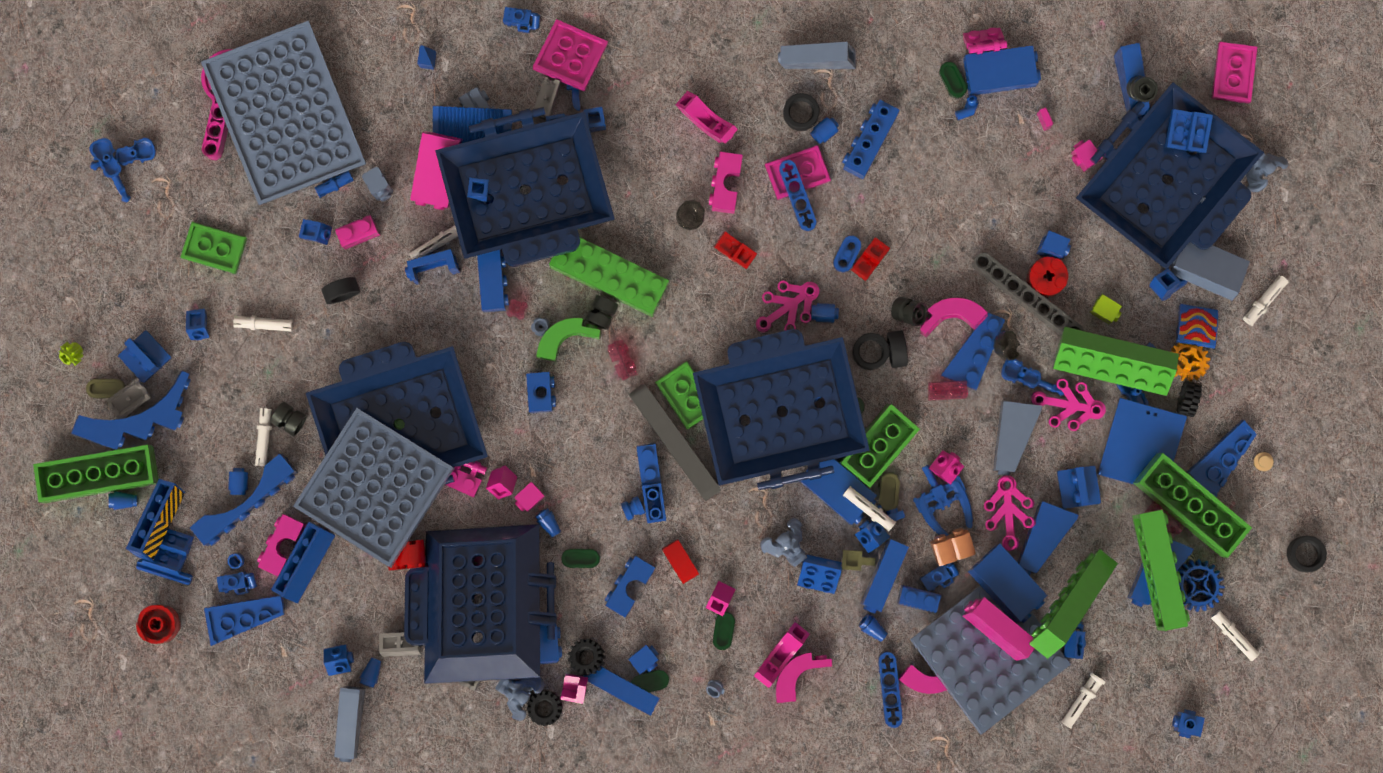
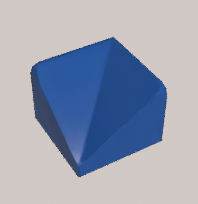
M421 45L418 55L419 67L434 70L436 51Z
M469 177L467 197L487 202L489 180Z

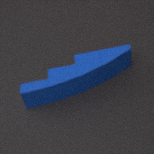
M600 666V671H596V674L584 675L591 684L650 716L660 699Z

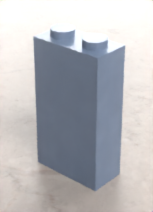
M1189 242L1170 265V271L1180 279L1233 301L1240 292L1250 261L1213 245L1207 250H1201Z

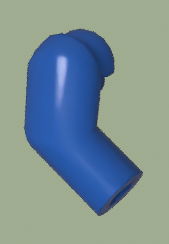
M970 95L967 98L964 109L955 111L957 120L975 114L978 107L976 96Z

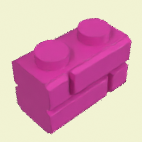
M371 215L364 217L363 220L359 219L335 229L340 244L345 250L380 236Z

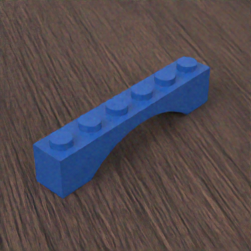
M279 453L265 465L258 487L243 504L226 513L204 515L190 529L204 546L215 545L220 541V536L224 532L226 534L231 532L236 527L235 523L248 518L251 515L249 512L254 508H260L266 502L265 499L269 495L271 497L276 495L281 490L279 488L284 483L289 484L293 481L297 470L283 454Z

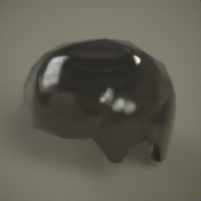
M694 200L685 201L677 209V223L682 229L688 231L695 230L704 222L705 209L700 202Z
M1003 330L995 337L993 349L995 354L1002 359L1015 360L1019 356L1017 347L1020 345V342L1016 339V334L1013 331Z

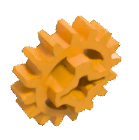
M1178 343L1177 346L1174 345L1171 349L1172 352L1179 354L1177 371L1174 377L1180 375L1181 381L1185 378L1188 381H1192L1193 377L1196 381L1199 380L1200 376L1206 374L1205 370H1208L1210 365L1206 364L1210 361V358L1205 357L1208 351H1202V346L1198 347Z

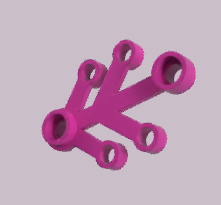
M780 281L777 288L781 293L790 291L799 293V295L789 298L765 292L762 295L764 303L783 304V306L768 317L758 318L756 329L762 333L769 331L771 323L788 311V321L784 331L787 330L788 325H792L796 329L797 307L802 301H804V309L800 315V321L804 324L811 321L812 300H815L819 295L818 285L814 282H806L799 286L788 284L787 281ZM782 283L787 285L785 290L780 289ZM807 288H812L813 294H808L806 292ZM769 294L771 296V300L766 301L764 299V296ZM804 314H807L809 316L808 321H804L802 319V316ZM766 321L767 326L764 328L761 327L760 322Z
M1059 378L1056 381V386L1062 390L1068 400L1047 397L1042 391H1035L1031 395V402L1034 405L1044 406L1047 404L1066 408L1056 416L1053 415L1048 419L1049 425L1053 428L1058 427L1061 421L1078 410L1084 411V413L1078 418L1068 421L1067 427L1071 431H1077L1079 426L1090 418H1102L1106 412L1105 405L1099 400H1094L1087 390V385L1081 381L1076 383L1075 390L1082 394L1087 404L1079 403L1068 387V381L1064 378ZM1065 381V386L1059 387V382ZM1080 384L1084 385V390L1082 391L1078 390ZM1038 396H1042L1043 398L1042 402L1040 403L1036 402V398ZM1099 407V412L1093 413V408ZM1053 418L1058 419L1056 425L1051 424ZM1071 422L1077 423L1075 428H1070Z
M1005 475L998 480V490L990 500L984 503L986 511H995L997 508L996 503L1004 496V504L991 519L986 521L985 527L990 531L996 530L998 522L1005 515L1006 536L1002 540V546L1008 551H1013L1019 546V540L1015 537L1013 514L1023 522L1026 528H1033L1036 521L1033 517L1027 516L1012 502V495L1021 501L1022 507L1026 509H1031L1034 506V500L1026 497L1017 489L1015 478ZM1009 481L1011 485L1007 489L1005 483ZM1027 499H1029L1031 502L1030 506L1028 507L1025 505V501ZM989 502L993 503L992 509L988 508ZM1028 519L1032 520V524L1030 526L1026 524V521ZM991 521L994 522V527L992 529L989 527V523ZM1011 539L1014 540V546L1012 547L1009 545Z

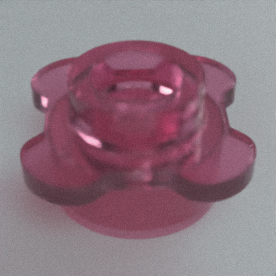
M511 299L509 310L506 312L507 316L523 320L525 318V309L528 308L527 303Z

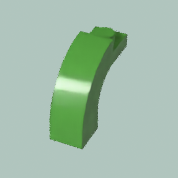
M569 318L559 321L551 326L541 338L536 357L556 362L559 348L564 340L576 335L600 339L601 330L597 329L598 326L587 324L584 327V320L582 318Z

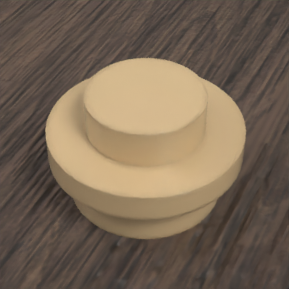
M1267 452L1258 453L1254 458V466L1259 471H1268L1273 466V457Z

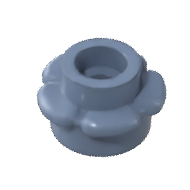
M539 317L534 320L531 329L537 336H543L550 328V323L547 319Z
M710 680L706 691L711 697L718 698L721 694H724L725 689L720 681Z

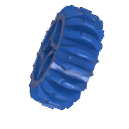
M1197 559L1194 563L1193 560H1189V566L1183 563V570L1180 568L1177 570L1181 576L1180 590H1183L1185 594V602L1183 604L1184 606L1187 604V610H1191L1194 606L1195 612H1199L1200 607L1203 611H1207V605L1210 608L1214 607L1212 601L1219 603L1220 600L1216 597L1217 595L1223 596L1219 589H1223L1225 586L1219 585V582L1224 579L1223 577L1217 578V575L1221 572L1220 570L1213 572L1215 569L1214 564L1208 567V561L1202 563L1200 559ZM1195 569L1204 571L1198 578L1188 574ZM1208 577H1210L1212 582L1211 590L1207 587ZM1184 579L1189 585L1187 595L1183 587ZM1200 582L1199 586L1201 587V589L1195 590L1196 584L1194 583ZM1198 593L1207 596L1206 599L1199 602L1191 600Z

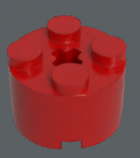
M1043 257L1037 260L1030 267L1027 274V284L1045 298L1058 294L1068 282V270L1065 264L1055 257ZM1046 273L1048 276H1051V279L1049 281L1047 278L1044 279V275H1046Z
M424 540L408 541L391 568L388 567L389 571L425 567Z
M151 605L140 612L136 629L139 636L146 642L152 644L167 643L173 640L180 631V618L178 613L168 605ZM158 621H161L160 627L157 628Z

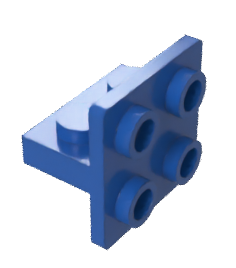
M146 330L135 340L129 338L124 343L127 347L118 355L142 383L148 381L172 358Z
M1095 466L1057 471L1063 509L1101 503Z
M807 555V558L802 561L797 585L807 589L835 594L842 571V562Z

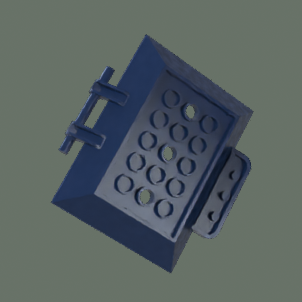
M1172 82L1141 121L1137 115L1145 106L1144 103L1138 101L1132 110H1128L1123 116L1122 122L1107 139L1102 141L1097 147L1098 150L1090 159L1096 164L1104 156L1107 161L1076 197L1077 200L1166 270L1189 242L1201 250L1209 249L1250 201L1251 191L1240 181L1264 154L1262 150L1174 82ZM1172 109L1213 115L1206 153L1197 152L1195 155H1189L1187 151L1165 147ZM1128 127L1131 130L1130 134L1115 150L1113 143ZM1164 175H1170L1173 179V182L1171 184H1165L1162 181V177ZM1202 197L1206 198L1201 204ZM1146 204L1148 212L1141 213L1138 210V205Z
M544 107L530 110V108L521 110L514 115L494 120L490 118L482 120V123L469 126L470 133L484 130V138L435 150L464 259L502 249L504 259L509 266L516 267L576 251L580 246V237L577 229L615 220L585 112L534 125L533 117L545 115ZM518 121L522 123L523 128L500 134L496 133L495 127ZM560 176L568 178V182L565 185L557 182ZM469 177L489 180L488 195L494 198L491 204H485L483 201L467 197ZM523 186H529L531 192L525 195L520 192V189Z
M796 329L769 334L731 344L727 351L730 364L693 373L719 486L770 474V480L757 483L758 490L781 488L785 484L806 479L811 481L822 478L824 475L835 473L833 465L820 468L819 462L870 451L843 337L806 346L803 334ZM816 398H824L825 406L823 408L815 406L814 401ZM780 406H785L788 409V414L785 417H780L777 413ZM743 415H748L751 419L750 424L747 426H743L740 422V418ZM806 465L808 467L806 472L782 476V471Z
M409 342L393 344L342 361L339 365L341 382L306 392L325 456L356 408L453 468L488 457L453 346L417 357L414 347ZM432 408H440L441 416L439 418H434L431 415ZM397 419H402L405 423L402 430H398L394 425ZM453 475L449 476L444 485L455 482Z
M539 524L426 531V567L412 568L405 575L404 618L405 640L413 646L425 645L424 684L540 678V625L547 627V640H555L557 614L555 613L556 575H554V562H547V574L540 573ZM478 556L483 557L482 564L475 566L473 563L474 559ZM540 587L547 589V612H540ZM481 594L483 596L482 602L474 604V597ZM482 633V641L474 643V635Z

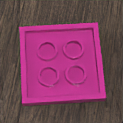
M556 19L533 65V70L585 92L608 45V41Z

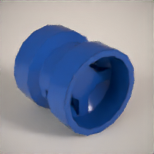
M638 496L632 498L630 503L626 501L620 503L628 521L633 519L635 514H645Z

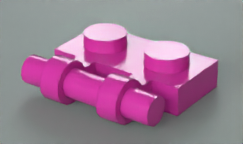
M989 28L987 30H974L963 33V40L969 54H983V51L990 50L996 52L1007 48V41H1004L1001 28Z
M478 461L464 464L463 466L472 469L470 474L460 470L462 465L454 467L455 469L451 475H453L455 482L446 485L475 498L482 483V480L476 478L478 472L485 475L487 467L482 466Z

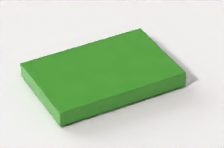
M191 222L180 258L236 274L247 238Z
M686 361L655 383L688 430L702 421L703 415L693 377L694 371Z

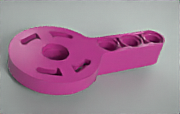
M227 49V50L219 51V52L213 54L210 58H212V57H214V56H217V55H220V54H222V53H225V52H227V51L233 50V49ZM202 69V86L206 94L212 99L202 152L209 159L218 160L223 154L228 128L223 116L217 117L220 108L205 71ZM220 128V134L213 136L214 129ZM216 146V152L209 154V148Z

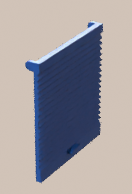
M434 105L433 133L463 139L462 143L484 138V130L470 133L469 126L482 123V120L490 118L494 120L512 115V109ZM512 123L495 127L496 133L500 134L511 131Z
M1119 398L1097 474L1133 484L1157 453H1164L1174 462L1187 416Z

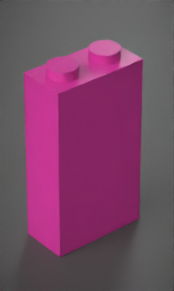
M429 131L422 133L410 200L415 201L416 205L426 206V204L434 205L433 208L445 210V208L450 206L435 150L461 144L463 139Z
M985 597L975 599L973 602L970 601L965 606L964 610L966 612L963 614V617L1014 660L1018 661L1028 658L1035 649L1029 644L1033 637Z

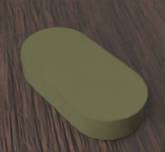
M92 379L86 385V392L92 398H110L124 388L125 384L119 379Z
M887 473L880 480L879 506L881 505L884 511L896 509L898 506L900 480L894 473Z

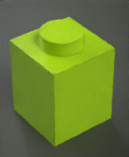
M1102 294L1098 297L1089 313L1110 324L1113 321L1117 322L1122 314L1120 312L1122 306Z

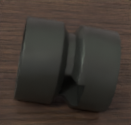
M1135 76L1127 83V94L1133 100L1148 102L1157 95L1158 86L1152 78Z
M596 295L592 303L593 310H589L585 320L608 330L612 322L611 316L615 315L619 305Z
M903 296L896 298L891 308L893 319L913 326H921L928 314V308L925 303Z
M283 401L275 410L270 422L279 428L284 427L285 432L296 436L303 427L307 415L299 410L293 411V407Z

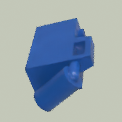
M505 7L503 23L509 27L511 25L517 26L518 32L530 33V29H539L540 15L532 13L531 10ZM521 27H528V29L524 30Z
M952 562L935 568L919 579L929 592L931 590L934 591L935 587L939 585L946 588L954 583L952 579L959 575V571ZM948 579H950L951 582L948 583V584H946V585H944L943 582H945V581H947Z
M246 572L217 577L219 592L229 593V591L234 590L237 595L247 594L249 589L257 587L254 573L246 574ZM245 588L246 592L239 593V589Z
M1083 622L1078 624L1076 629H1079V631H1074L1065 644L1064 657L1083 659L1086 646V632H1083Z

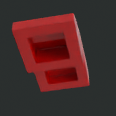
M726 231L722 233L713 246L744 269L749 267L757 255L756 252L744 243H740Z
M875 237L854 264L851 271L866 281L890 248Z
M678 539L662 548L682 584L699 575Z

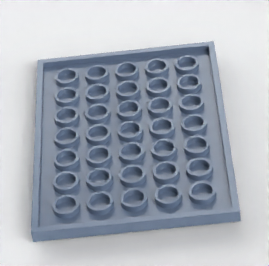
M309 21L201 61L259 205L366 164Z

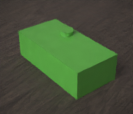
M886 404L865 429L870 451L841 457L838 462L866 487L870 488L920 429L892 404Z

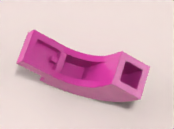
M689 91L675 104L690 121L719 143L723 142L726 144L738 130L733 124L716 115L697 95Z
M944 299L928 309V315L931 318H926L925 322L921 325L920 333L927 338L942 321L949 318L961 319L976 330L988 317V312L977 303L968 299Z
M794 622L757 669L754 677L770 688L786 664L804 644L810 633Z
M811 652L792 658L777 678L775 688L776 702H795V684L800 674L812 668L832 667V659L827 658V655L815 656V660H812Z
M911 664L898 678L907 687L921 693L935 694L947 690L936 675H924Z

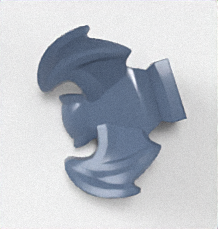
M1264 153L1246 174L1249 184L1247 188L1251 192L1262 191L1268 185V180L1262 179L1263 174L1267 177L1278 166L1286 169L1289 165L1287 159L1269 153L1265 155Z
M792 518L787 522L790 531L780 534L775 540L776 542H772L770 537L764 538L760 543V547L764 554L768 552L778 558L781 555L786 556L788 562L796 567L807 558V555L800 548L799 544L803 540L801 531L803 524L798 519Z
M541 677L523 678L520 682L515 681V679L500 680L495 689L508 698L507 705L513 714L512 718L522 721L526 717V711L522 710L521 706L523 707L529 700L530 691L534 690V693H540L545 683Z

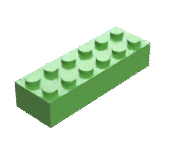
M580 238V246L576 251L552 257L549 263L551 269L651 317L654 316L669 285L668 279Z
M1064 327L1056 351L1053 369L1167 396L1177 371L1179 354Z
M142 445L33 464L39 503H50L155 485L159 480L154 446Z
M1157 453L1133 482V484L1220 557L1228 558L1252 529L1250 525L1164 453Z
M1163 510L1132 515L1156 628L1160 631H1168L1187 627L1190 617L1188 611L1184 609L1185 594L1183 590H1180L1179 586L1181 576L1175 568L1177 558L1175 552H1172L1170 545L1173 544L1171 533H1168L1166 527L1168 525L1167 514L1163 513Z
M1101 549L1094 554L1091 552L1084 561L1082 560L1075 568L1077 570L1076 574L1073 573L1068 578L1067 587L1064 586L1058 593L1060 598L1050 605V613H1046L1040 620L1042 625L1036 627L1032 632L1031 636L1033 638L1029 644L1047 659L1063 647L1118 563Z

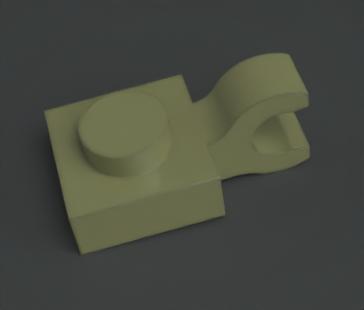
M843 550L842 569L861 571L862 565L875 566L876 558L862 557V551Z

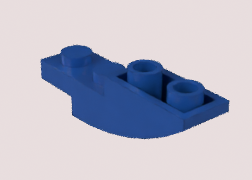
M656 443L637 445L647 523L666 521Z

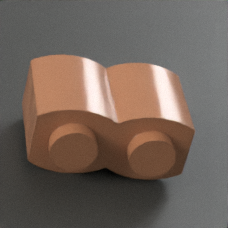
M958 528L953 530L952 534L945 536V534L937 535L934 537V540L930 541L936 563L939 566L947 565L976 554L970 532L967 529Z

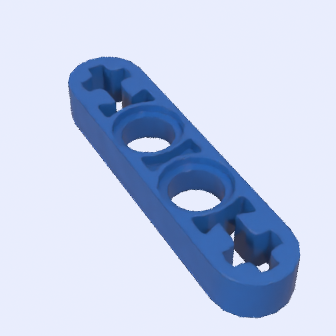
M785 160L779 165V173L800 228L805 231H811L817 223L796 164L791 160ZM786 163L788 166L792 165L791 175L796 174L797 178H791L786 181L785 177H789L787 172H783ZM792 181L799 183L800 188L797 192H792L789 189V184ZM799 199H803L806 202V207L803 210L796 208V202ZM809 210L810 214H806L808 219H812L809 228L806 225L803 226L805 218L803 215L799 217V213H805Z
M883 652L878 658L884 720L889 727L896 728L901 725L903 719L897 663L892 653ZM885 655L892 658V662H889V668H894V672H882V669H886V664L882 663ZM888 674L893 675L895 682L890 686L884 683V677ZM894 694L897 701L894 705L887 704V695ZM898 707V711L894 710V714L896 717H899V720L892 724L891 721H888V718L891 717V711L887 712L886 708Z

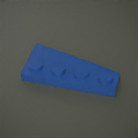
M988 313V317L972 332L941 376L977 390L1005 319Z
M1241 420L1187 473L1217 497V493L1225 485L1226 479L1232 470L1236 468L1237 462L1245 454L1257 434L1245 420Z
M280 595L204 608L211 646L285 614L283 599Z

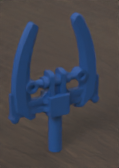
M929 464L922 467L932 488L929 493H922L920 498L914 497L913 501L928 525L938 535L945 534V536H948L949 534L940 526L932 513L937 509L943 511L945 506L951 507L952 501L959 500L963 509L966 526L972 528V509L965 491L966 488L960 476H957L951 485L948 483L941 485L938 484L933 472L929 469ZM953 490L955 492L953 497L947 498L948 492ZM933 500L938 502L933 507H929L928 503Z

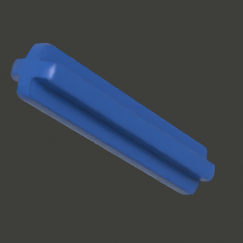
M139 559L136 564L138 570L185 585H190L193 579L192 575L180 572L178 576L142 564V559Z

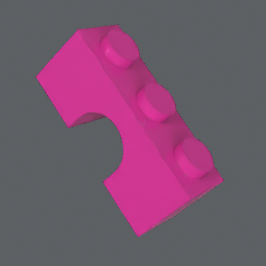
M720 152L719 157H715L714 168H718L717 176L713 175L711 186L715 187L714 194H710L709 205H712V211L734 214L737 192L727 190L724 186V181L730 176L740 177L743 155Z
M285 514L282 517L279 516L274 525L276 527L274 534H270L266 541L268 546L265 552L262 551L258 557V567L279 576L288 560L280 552L281 543L285 539L298 542L307 524Z

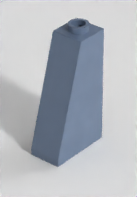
M848 42L781 46V52H778V62L785 69H856V50Z
M1008 401L1001 402L993 471H998V475L1005 476L1016 471L1042 406Z
M352 686L340 688L334 757L339 758L341 762H351V759L357 758L366 688Z

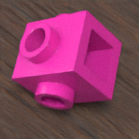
M942 450L929 469L937 477L951 485L964 466L959 462L961 458L955 453L951 452L949 454Z

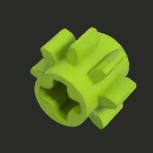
M66 342L59 350V358L66 365L73 363L76 366L82 361L81 358L84 356L82 347L76 342L71 344Z

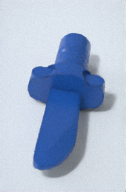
M566 85L567 90H572V104L574 108L580 111L579 89Z

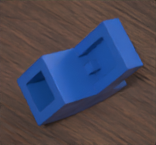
M1168 268L1155 276L1149 287L1164 301L1170 298L1174 292L1185 286L1187 281L1176 277Z

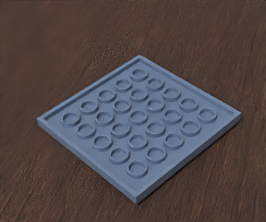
M356 408L293 507L391 568L455 468Z
M981 586L977 587L910 639L980 735L1071 665L1060 649L1048 659L1034 649L1028 658L1016 661L963 617V614L966 612L964 610L965 606L970 601L973 602L975 599L983 597L1007 615ZM1030 612L1032 616L1026 622L1016 623L1029 635L1032 634L1036 627L1041 626L1032 612Z

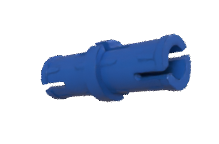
M347 171L334 178H329L328 181L314 188L319 198H322L330 192L338 191L339 188L353 182L354 179L350 172Z

